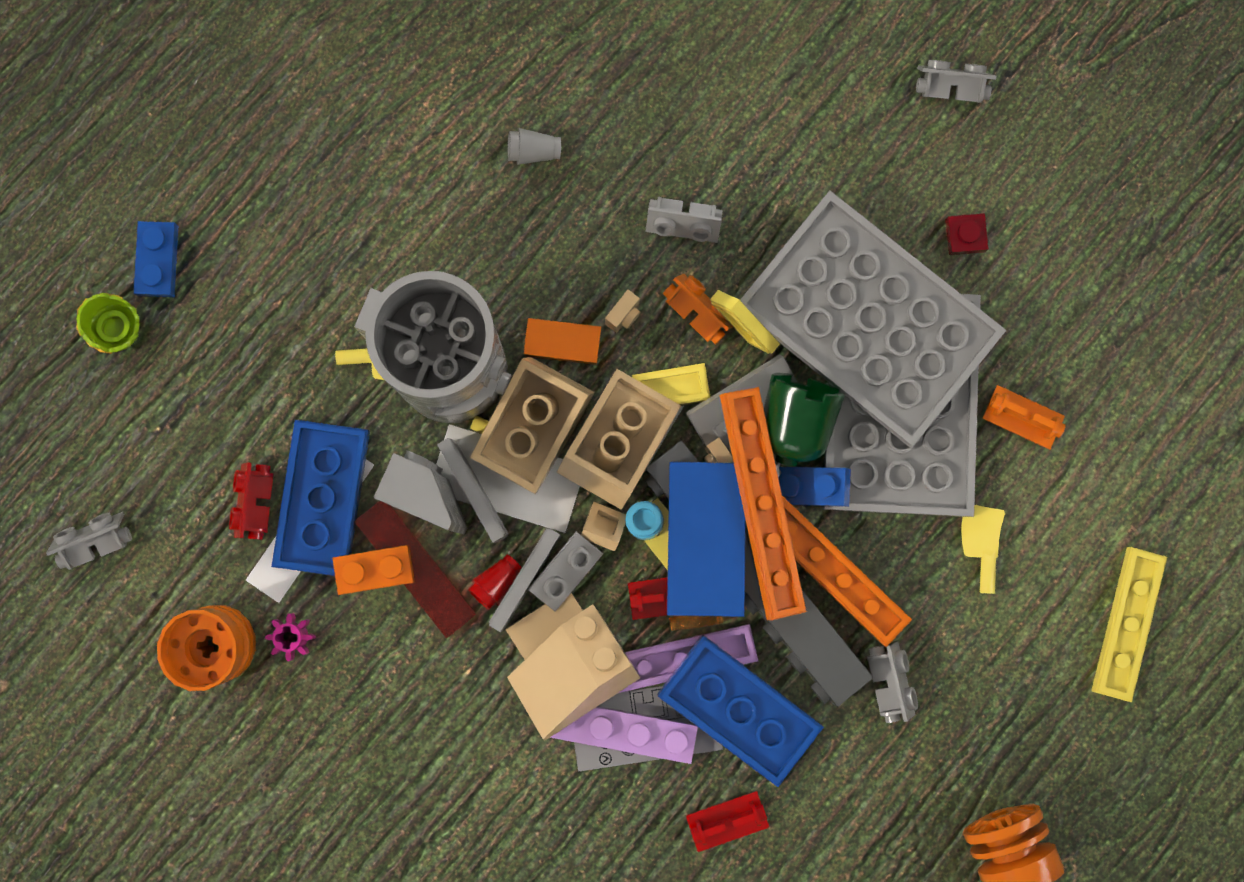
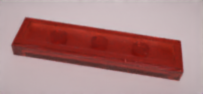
M379 501L354 521L376 550L409 545L415 583L404 585L446 639L477 615L391 505Z

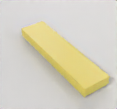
M1127 547L1092 692L1132 702L1167 561L1166 556Z

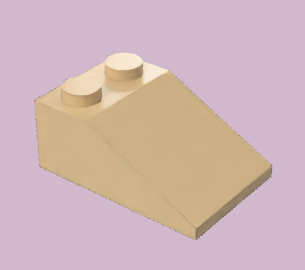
M532 357L522 358L470 458L536 494L578 425L595 392Z
M616 369L564 456L557 473L615 507L622 509L681 405Z
M592 604L560 625L507 678L542 739L545 741L639 680L640 676L607 623Z

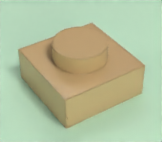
M627 290L605 317V325L616 333L622 326L628 329L641 313L637 309L640 298L630 290Z
M717 438L705 447L708 453L704 457L706 463H734L732 455L720 438Z
M593 502L581 535L589 542L615 551L626 523V514Z

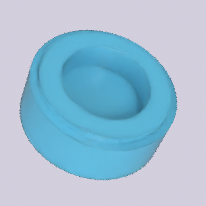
M640 501L629 508L625 522L629 532L635 538L650 540L658 536L662 531L664 518L657 505L649 501Z

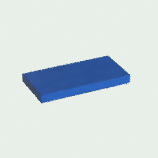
M295 420L271 567L335 576L332 558L351 555L370 436L369 430Z
M669 462L667 615L744 617L745 515L734 463Z
M705 635L700 637L657 694L660 699L777 787L783 782L824 728L821 723Z

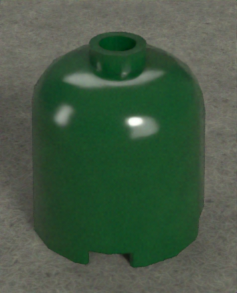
M773 373L764 404V413L773 454L776 455L775 460L787 466H797L798 461L809 462L818 459L825 453L829 445L845 394L839 393L840 389L812 378H808L807 384L791 381L793 374Z

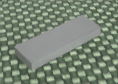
M777 355L686 412L706 446L718 438L712 428L724 419L719 395L759 387L764 408L771 375L773 373L793 374L782 355ZM793 375L791 381H792V382H797V380L795 379V377H794V375Z
M447 438L438 443L437 445L491 541L498 543L508 537V531L457 442Z
M546 528L490 619L489 626L499 632L504 631L562 535L550 528Z

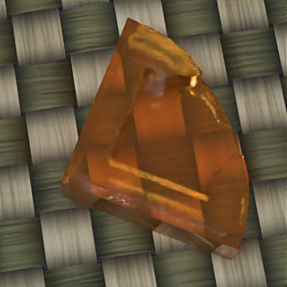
M672 615L669 618L671 631L723 623L722 616Z

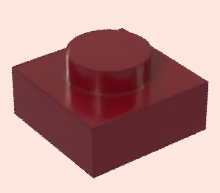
M985 213L948 216L945 219L949 255L984 253L989 249Z

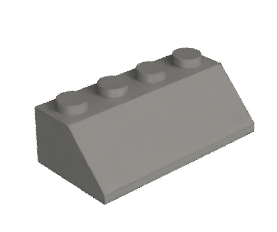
M408 450L404 457L393 453L374 498L449 531L465 535L468 529L450 481L441 475L443 468Z

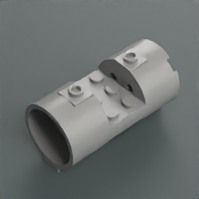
M421 271L396 280L383 292L370 288L354 327L366 339L368 354L375 369L417 412L437 422L461 423L481 413H485L497 401L500 394L504 395L511 379V374L507 373L508 365L505 352L486 302L469 283L445 272Z

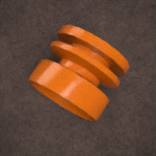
M208 605L188 610L173 617L162 629L157 642V660L163 674L174 685L188 691H206L239 677L251 665L256 651V635L250 621L239 610L226 605ZM210 639H213V643L218 645L219 649L217 651H214L213 646L208 645Z
M1024 804L1002 808L974 821L964 829L963 835L966 842L974 844L970 849L972 857L975 859H989L978 869L982 882H1054L1064 874V866L1055 844L1040 842L1049 834V828L1047 824L1040 822L1043 819V813L1039 805Z

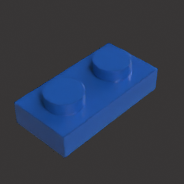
M138 221L134 277L135 295L140 297H175L179 228L175 222Z
M779 467L781 474L778 479L782 496L792 505L849 507L851 469Z

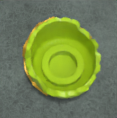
M109 293L93 295L90 298H86L77 309L76 328L79 335L83 337L90 347L100 352L112 354L123 351L130 347L138 338L140 323L137 310L118 295Z

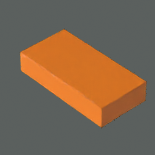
M528 318L523 354L525 357L597 365L601 327Z

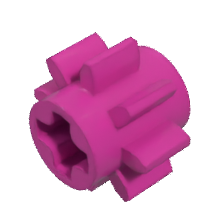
M294 613L287 614L285 624L278 619L272 620L271 622L276 629L273 634L265 636V639L272 640L275 646L271 654L275 655L281 651L286 652L285 658L287 661L294 660L295 650H298L302 655H307L309 653L308 648L305 646L307 641L316 638V635L308 634L306 629L310 620L306 619L297 623L295 622L296 617ZM291 630V633L298 635V640L290 643V641L284 640V633Z

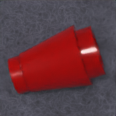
M507 554L503 559H500L472 579L473 584L468 591L481 605L490 610L494 605H500L522 567Z

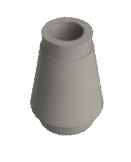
M518 128V131H509L508 161H517V165L560 159L561 137H553Z

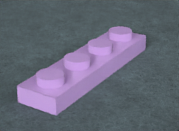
M597 706L550 738L691 764L698 727L695 724Z

